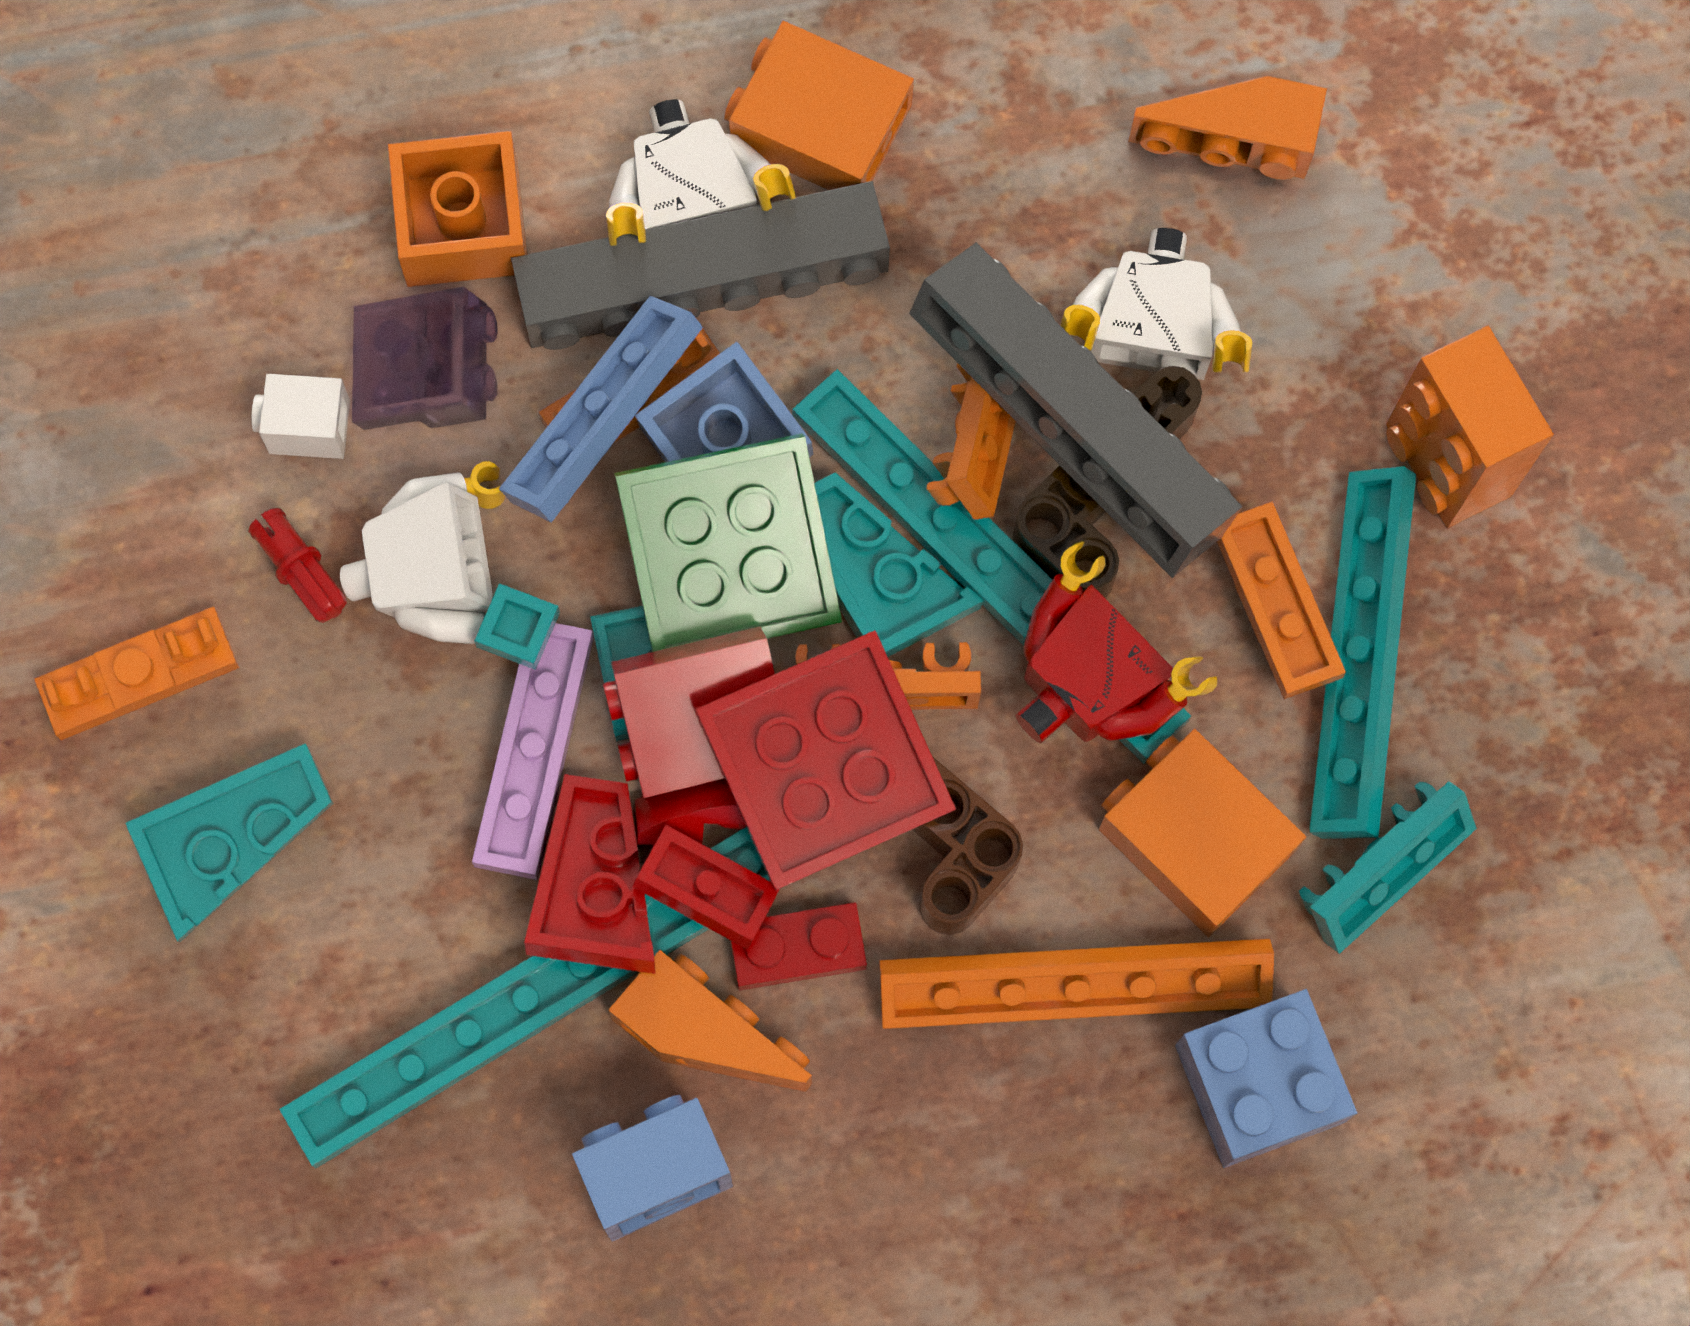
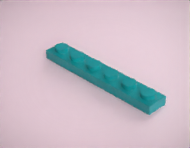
M1405 466L1349 472L1331 631L1332 641L1346 673L1342 679L1328 683L1325 686L1310 833L1321 839L1379 838L1416 474Z

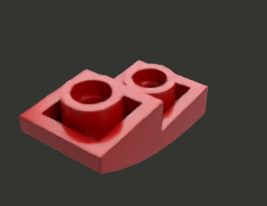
M725 779L646 798L642 796L636 799L634 803L637 844L654 846L665 825L701 844L703 842L704 824H718L729 829H742L746 827Z

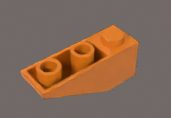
M1264 76L1136 107L1128 142L1141 144L1145 150L1156 154L1166 155L1178 152L1197 156L1205 163L1217 167H1229L1235 164L1259 169L1262 174L1274 179L1286 180L1293 177L1305 179L1315 151L1327 88Z
M659 950L654 956L656 974L640 972L608 1010L613 1022L661 1062L804 1092L812 1085V1075L804 1069L810 1062L809 1058L782 1036L775 1043L766 1038L754 1028L760 1020L758 1016L731 994L724 1002L704 986L709 980V976L681 953L672 960Z

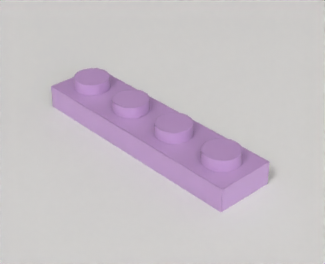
M556 623L536 670L519 664L472 859L475 868L535 880L538 879L594 639L592 630Z

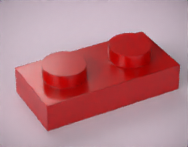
M665 825L632 885L633 888L747 950L780 890L775 891L771 881L668 825Z
M856 902L765 917L748 950L731 941L739 991L867 970Z

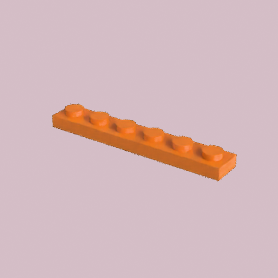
M1270 939L879 960L882 1029L1255 1008L1272 1002L1274 950Z

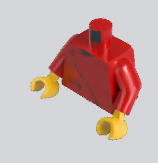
M1084 542L1072 545L1063 553L1061 557L1063 574H1058L1054 577L1033 609L1023 646V652L1028 661L1024 679L1037 696L1021 709L1015 717L1023 730L1040 744L1063 723L1084 742H1088L1098 735L1108 741L1150 735L1187 705V696L1206 695L1217 686L1216 676L1207 678L1198 688L1190 682V669L1193 665L1202 661L1203 657L1184 658L1178 661L1173 668L1092 584L1083 592L1080 584L1097 577L1105 567L1103 555L1096 559L1090 572H1084L1077 567L1075 555L1082 548Z

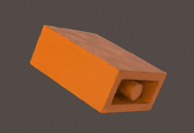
M783 20L773 39L765 37L759 44L751 64V70L755 73L746 89L740 86L736 88L727 105L724 119L729 122L730 134L738 135L770 164L784 165L791 174L827 190L873 181L912 106L914 78Z
M1194 728L1181 742L1173 735L1166 739L1147 759L1146 763L1152 770L1137 785L1127 778L1105 799L1101 806L1108 813L1104 816L1099 831L1209 938L1298 850L1307 836Z

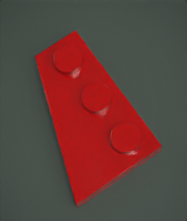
M564 774L524 941L526 955L656 974L645 894L632 887L640 872V864L628 783Z

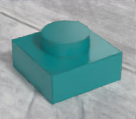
M499 583L474 640L476 648L536 670L559 617V606Z

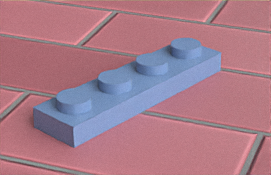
M649 296L500 486L499 490L512 504L552 523L702 330V325L692 312Z

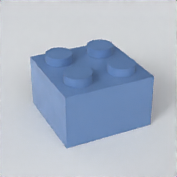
M738 342L732 344L635 415L641 431L664 462L801 433L806 438L809 458L814 455L810 438Z
M1307 989L1183 1034L1175 1045L1223 1168L1344 1124L1357 1114Z
M675 1095L659 1101L643 1111L647 1119L646 1121L623 1131L618 1122L601 1127L581 1139L585 1148L572 1153L601 1224L612 1242L733 1187L729 1168L698 1098L684 1103L681 1095Z

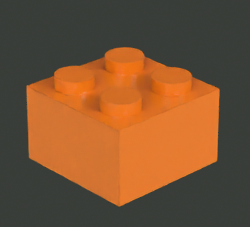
M505 131L388 144L398 259L407 287L514 276L511 258L527 255L518 161L512 132Z

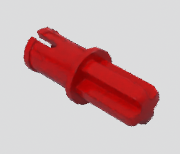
M273 508L262 513V517L272 530L269 527L264 528L260 521L255 519L249 526L248 532L276 566L275 576L281 584H289L316 621L324 623L330 619L337 618L343 613L342 610L347 604V599L321 565L322 555L316 547H308L281 508Z

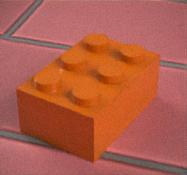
M1489 325L1422 357L1386 423L1388 427L1386 430L1387 440L1393 453L1401 462L1408 461L1419 480L1417 482V489L1424 506L1431 514H1439L1447 529L1512 497L1554 435Z

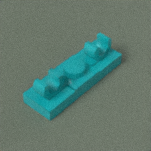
M1450 781L1438 791L1426 782H1418L1414 787L1419 801L1423 804L1421 807L1411 812L1395 803L1391 810L1397 825L1383 837L1373 840L1347 874H1344L1340 868L1328 864L1323 868L1327 882L1331 886L1326 893L1316 895L1305 886L1299 890L1305 909L1314 917L1322 939L1328 946L1340 954L1477 829L1463 790Z

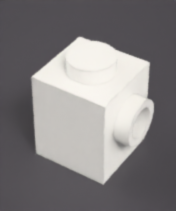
M266 374L264 395H255L253 400L252 429L254 432H259L269 454L344 459L350 398L342 379Z

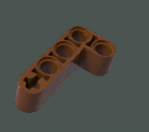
M933 757L950 797L959 808L961 816L950 824H938L932 820L912 829L944 857L924 883L920 911L924 922L930 929L939 934L954 935L963 932L971 926L1013 878L1022 857L1023 841L1021 834L1011 822ZM985 840H997L1007 848L1010 859L1003 865L996 867L988 866L978 859L975 847ZM954 887L962 891L966 896L968 906L961 913L954 915L945 914L934 905L932 896L941 888Z

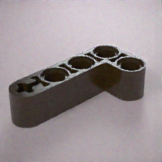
M1168 366L1153 373L1133 394L1153 418L1157 413L1160 400L1165 403L1172 401L1174 398L1180 401L1181 406L1175 402L1170 404L1160 414L1158 423L1168 433L1181 439L1194 422L1201 402L1202 389L1199 380L1192 372L1184 367ZM1059 465L1024 499L1018 508L1012 539L1052 580L1056 575L1063 574L1061 569L1063 553L1072 545L1084 542L1082 548L1075 555V563L1084 560L1095 562L1098 557L1103 555L1105 567L1102 578L1096 581H1087L1080 585L1084 592L1092 584L1106 599L1112 590L1119 567L1117 550L1093 526L1106 511L1091 496L1077 493L1070 485V481L1073 478ZM1040 518L1049 520L1058 529V534L1051 538H1038L1028 530L1027 523Z

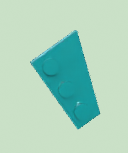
M836 472L815 482L839 609L856 638L876 630L887 657H890L981 609L984 602L981 597L968 586L962 588L940 569L941 563L924 548L919 551L891 526L892 521Z
M305 743L130 820L125 824L174 936L178 942H181L334 803L310 749Z

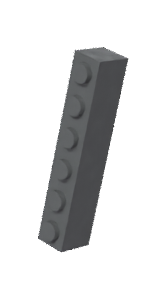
M873 181L804 195L793 200L786 199L772 202V209L768 211H763L761 205L645 229L646 242L639 243L638 236L625 234L616 239L617 245L610 246L609 238L607 237L511 258L531 349L541 346L549 350L564 349L575 345L580 338L601 333L609 337H618L649 296L692 312L697 318L700 312L722 307L729 311L745 310L757 305L760 299L785 294L788 298L805 297L818 291L820 286L844 281L847 285H861L878 278L880 273L888 272L890 246Z
M976 242L924 279L909 314L1171 578L1175 577L1222 538L1243 507L1231 495L1227 486L1219 479L1212 477L1187 452L1180 439L1168 433L1142 407L1138 398L1129 390L1124 389L1098 363L1089 349L1079 345L1054 320L1051 312L1043 304L1036 302L1010 276L1007 268L1000 261L993 259Z

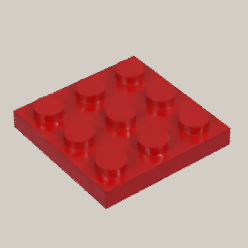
M876 630L695 709V713L775 891L956 810Z

